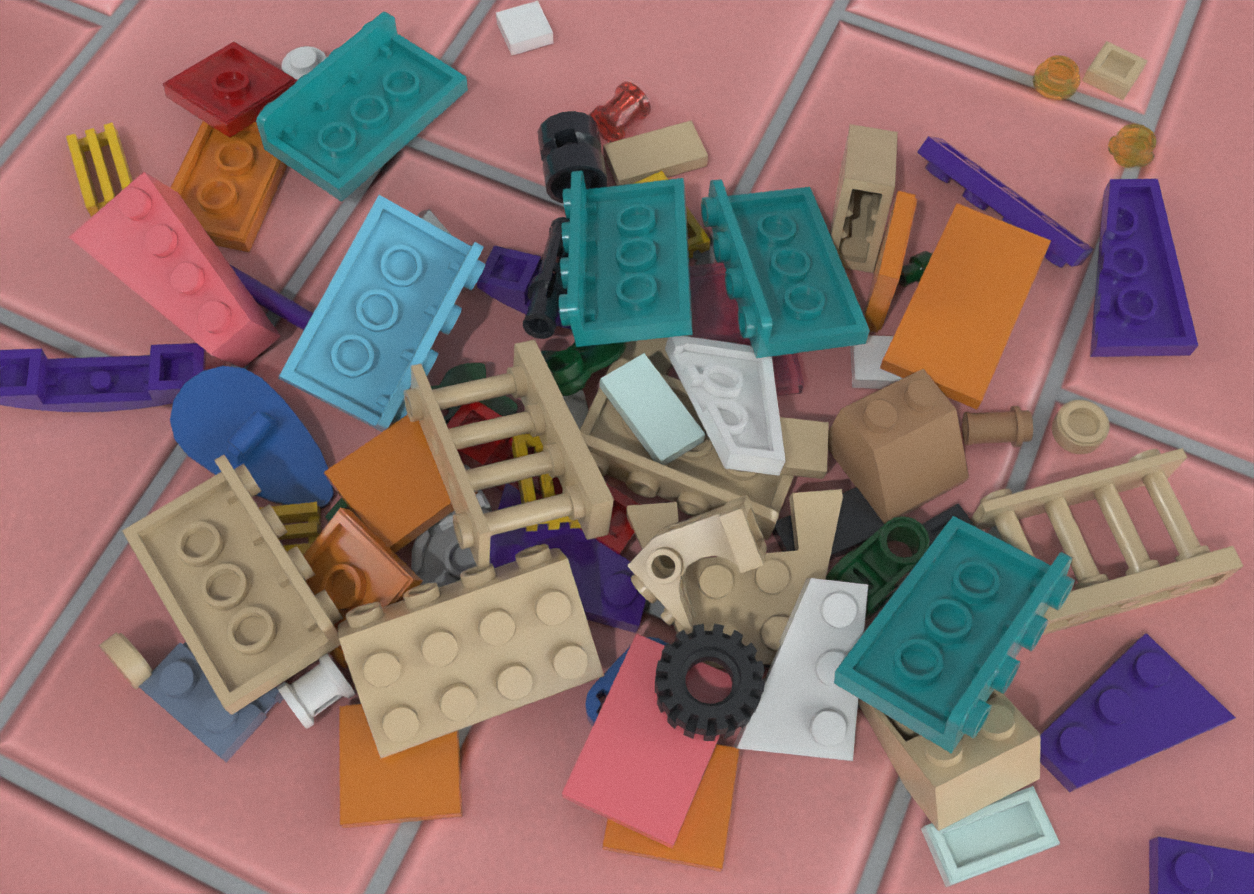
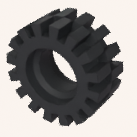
M704 623L693 625V630L690 634H686L683 629L675 635L672 644H666L662 650L660 661L658 660L655 676V693H657L658 697L657 705L661 713L666 712L668 715L667 722L674 729L679 725L685 729L683 735L692 739L694 734L704 735V741H714L716 735L723 734L724 739L734 735L737 728L741 727L743 729L749 723L764 692L765 681H762V676L765 670L763 662H757L755 659L757 649L752 643L745 646L741 642L743 634L735 629L731 636L723 633L725 625L714 624L712 631H705ZM710 661L724 667L732 681L730 694L722 701L711 704L695 699L686 686V675L694 665Z

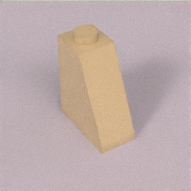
M850 124L840 168L830 229L831 238L843 267L846 269L869 273L874 272L895 189L898 132Z

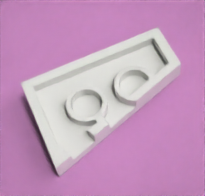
M688 336L668 337L665 351L724 468L779 476L785 463V453L772 356L756 358L752 346Z
M815 578L806 579L779 640V648L766 678L762 679V681H765L758 707L749 723L743 729H740L733 747L737 749L853 761L858 698L835 685L834 676L835 670L864 634L868 585Z

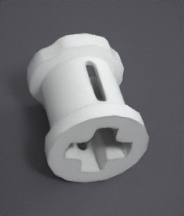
M328 654L319 659L320 664L292 684L283 682L277 687L306 729L314 725L313 717L342 696L349 699L356 694Z

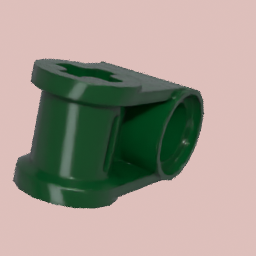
M905 516L895 517L887 521L860 547L853 549L844 556L826 575V580L868 585L866 621L893 596L928 550L930 543L928 532L914 518ZM891 541L903 542L911 550L912 556L906 558L896 556L890 551L887 543Z

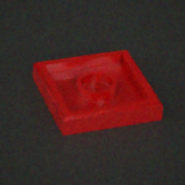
M233 41L163 83L167 98L231 138L256 122L257 116L262 109L293 86L297 79Z

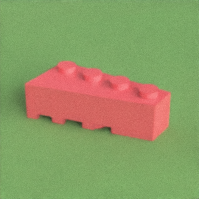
M146 172L140 174L69 236L71 240L192 340L217 358L244 368L281 337L178 192Z

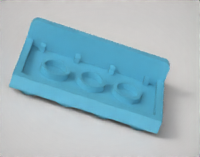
M378 195L278 379L383 432L390 426L391 422L396 423L407 415L404 390L409 389L411 386V366L422 364L426 376L429 374L439 354L430 348L439 331L448 335L456 323L462 308L454 303L463 287L472 291L486 265L478 260L484 246L477 242L470 246L383 196Z

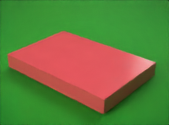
M636 633L563 789L562 797L672 849L720 735H716L714 741H704V735L694 734L692 739L683 735L685 729L679 725L674 729L667 722L668 715L665 711L660 712L657 705V693H655L658 660L660 661L662 650L665 646ZM703 662L694 665L686 675L688 691L695 699L703 703L720 702L732 690V681L728 673Z

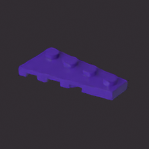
M1110 179L1103 195L1090 357L1190 356L1198 347V341L1159 180Z

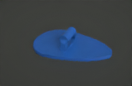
M220 366L200 372L183 385L173 400L170 423L174 439L189 458L214 475L221 472L214 460L222 455L226 456L234 469L244 463L262 491L256 496L276 504L290 505L317 502L321 509L331 503L334 490L324 474L328 467L320 448L285 400L265 380L244 368Z

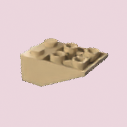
M995 689L986 701L992 708L980 732L974 739L964 734L952 754L858 698L861 710L903 785L938 831L1040 779V733L1004 694Z

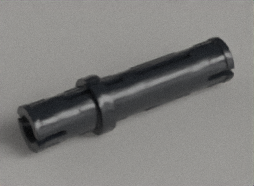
M566 217L556 218L552 221V227L549 228V236L544 253L542 254L538 274L533 277L528 287L527 296L530 302L525 320H523V328L528 335L538 339H547L553 336L559 314V295L567 294V289L563 287L560 270V259L569 257V253H566L562 240V223L570 222V219ZM556 257H559L558 263L555 262ZM555 271L554 279L550 281L552 272ZM549 289V290H550L549 297H546L547 290Z

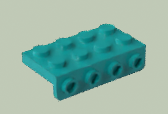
M382 12L375 19L367 22L359 32L342 46L334 49L326 59L309 73L301 76L293 86L276 100L268 103L257 116L256 123L264 150L342 202L468 90L467 77L397 34L395 17L387 12Z
M572 172L571 188L563 190L565 215L567 219H570V222L562 223V240L566 253H569V257L560 259L561 278L564 289H567V294L559 295V312L562 325L571 326L576 347L693 335L684 178L586 189L583 172Z
M722 179L711 180L708 197H703L701 200L702 221L705 227L712 228L714 234V256L717 263L723 262L725 266L727 295L730 300L736 299L739 307V330L742 338H749L755 357L764 358L866 344L870 331L811 187L728 196Z
M953 516L835 670L834 684L952 754L964 734L974 739L980 732L992 708L986 701L994 689L1004 694L1009 688L1021 664L1015 658L1022 647L1033 651L1048 624V619L1043 617L1048 608L1052 607L1059 611L1065 603L1075 582L1074 579L1067 576L1072 557L1060 552L1052 565H1049Z

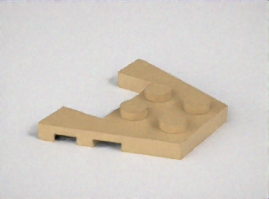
M842 489L798 492L790 495L795 551L766 553L763 566L741 574L737 565L721 557L701 558L688 565L684 581L696 617L691 621L692 627L686 630L676 620L673 623L676 632L679 633L684 629L686 634L692 633L693 625L703 623L705 631H712L714 624L725 625L723 633L731 636L735 629L743 634L741 642L745 646L752 643L757 649L756 661H762L763 666L771 665L780 645L779 640L806 579L826 580L843 498ZM677 502L630 505L626 508L627 519L634 530L641 549L646 546L660 529L679 523ZM661 555L662 560L666 564L675 565L669 556ZM703 662L716 669H725L715 662Z

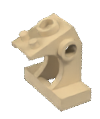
M745 495L726 502L723 507L660 529L634 557L628 567L634 573L631 581L639 593L651 603L659 600L665 607L664 612L660 615L661 618L669 626L677 620L686 630L692 627L691 621L696 617L684 581L688 565L704 557L717 556L728 559L737 565L741 574L764 565L767 546L749 498ZM661 555L669 556L675 565L666 564L662 560Z

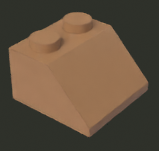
M924 369L841 408L828 431L829 452L853 484L860 490L884 524L895 517H902L965 483L969 478L956 408Z

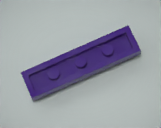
M928 136L917 151L918 154L929 161L925 166L926 170L946 183H949L951 179L966 188L962 196L976 207L986 211L990 206L1004 216L1001 221L1051 240L1044 257L1056 266L1063 268L1066 263L1071 267L1082 265L1094 250L944 139Z

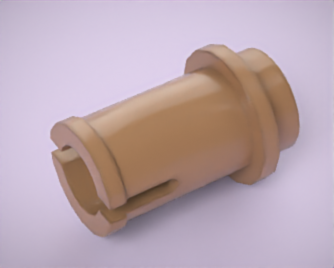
M1011 406L1010 411L964 412L962 418L964 444L1011 442L1013 447H1021L1022 442H1031L1033 437L1031 412L1029 410L1021 411L1019 406Z

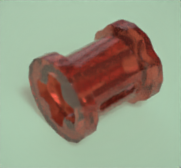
M624 81L616 87L615 95L604 106L598 105L589 116L593 117L596 121L599 135L611 143L622 140L626 135L625 131L636 120L645 119L651 112V105L645 93L637 85Z

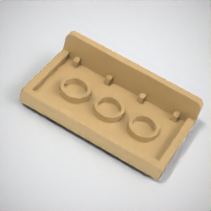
M619 357L610 365L606 375L630 360ZM660 373V375L706 435L703 443L667 465L653 461L604 392L599 388L580 428V432L602 477L608 475L623 481L631 491L641 496L652 498L657 495L672 502H677V507L682 512L693 517L723 507L726 502L747 495L763 538L769 539L794 476L782 474L777 476L725 469L681 381L663 373Z
M222 455L214 460L221 470L219 474L122 530L224 709L233 715L340 646L338 632L334 624L342 620L343 617L325 589L314 595L309 588L306 580L314 576V572L297 546L286 551L278 538L288 532L270 504L262 509L258 508L252 497L262 491L244 463L234 469L226 456Z
M546 544L532 546L518 552L515 555L516 561L497 568H494L491 563H489V567L481 569L474 566L463 571L460 574L461 580L439 588L437 583L419 585L403 594L404 600L385 607H381L379 602L368 603L354 608L346 614L347 620L338 624V639L380 758L604 676L568 558L559 548L549 549V546Z

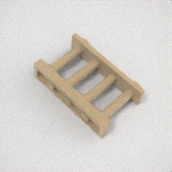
M535 340L514 344L513 367H508L506 374L433 390L422 364L411 366V389L404 390L406 411L411 422H420L456 515H453V526L458 544L461 549L470 548L478 569L489 567L490 538L496 534L568 516L572 521L578 519L587 540L608 535L614 499ZM510 394L515 399L521 398L525 406L524 412L448 429L441 413L443 409ZM530 433L532 437L539 436L541 439L543 452L465 470L457 451L458 449ZM547 473L551 478L558 477L563 487L562 494L484 514L475 495V491Z
M1183 448L1162 454L1158 449H1150L1135 455L1125 464L1013 494L1010 489H1001L986 495L980 500L979 507L970 519L976 528L983 530L996 526L1004 542L1034 557L1018 520L1047 513L1065 554L1072 557L1070 565L1078 583L1074 586L1075 590L1070 592L1059 611L1052 607L1048 608L1043 616L1048 619L1043 635L1218 586L1243 567L1234 546L1210 552L1208 546L1200 545L1167 479L1187 459ZM1141 486L1146 487L1179 553L1175 558L1176 562L1160 566L1157 560H1150L1118 494L1119 492ZM1093 499L1097 500L1129 567L1125 571L1126 576L1109 580L1106 574L1099 573L1068 506Z

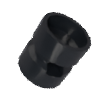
M568 111L550 116L541 123L537 131L541 160L543 161L546 193L551 199L563 203V190L571 188V173L574 171L583 172L586 189L607 187V173L604 157L601 154L598 125L593 117L583 112Z

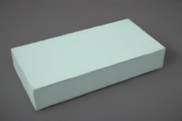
M645 353L600 378L599 387L653 461L667 465L704 442L706 434Z
M1033 786L1007 795L940 831L932 823L921 828L945 887L1060 844Z

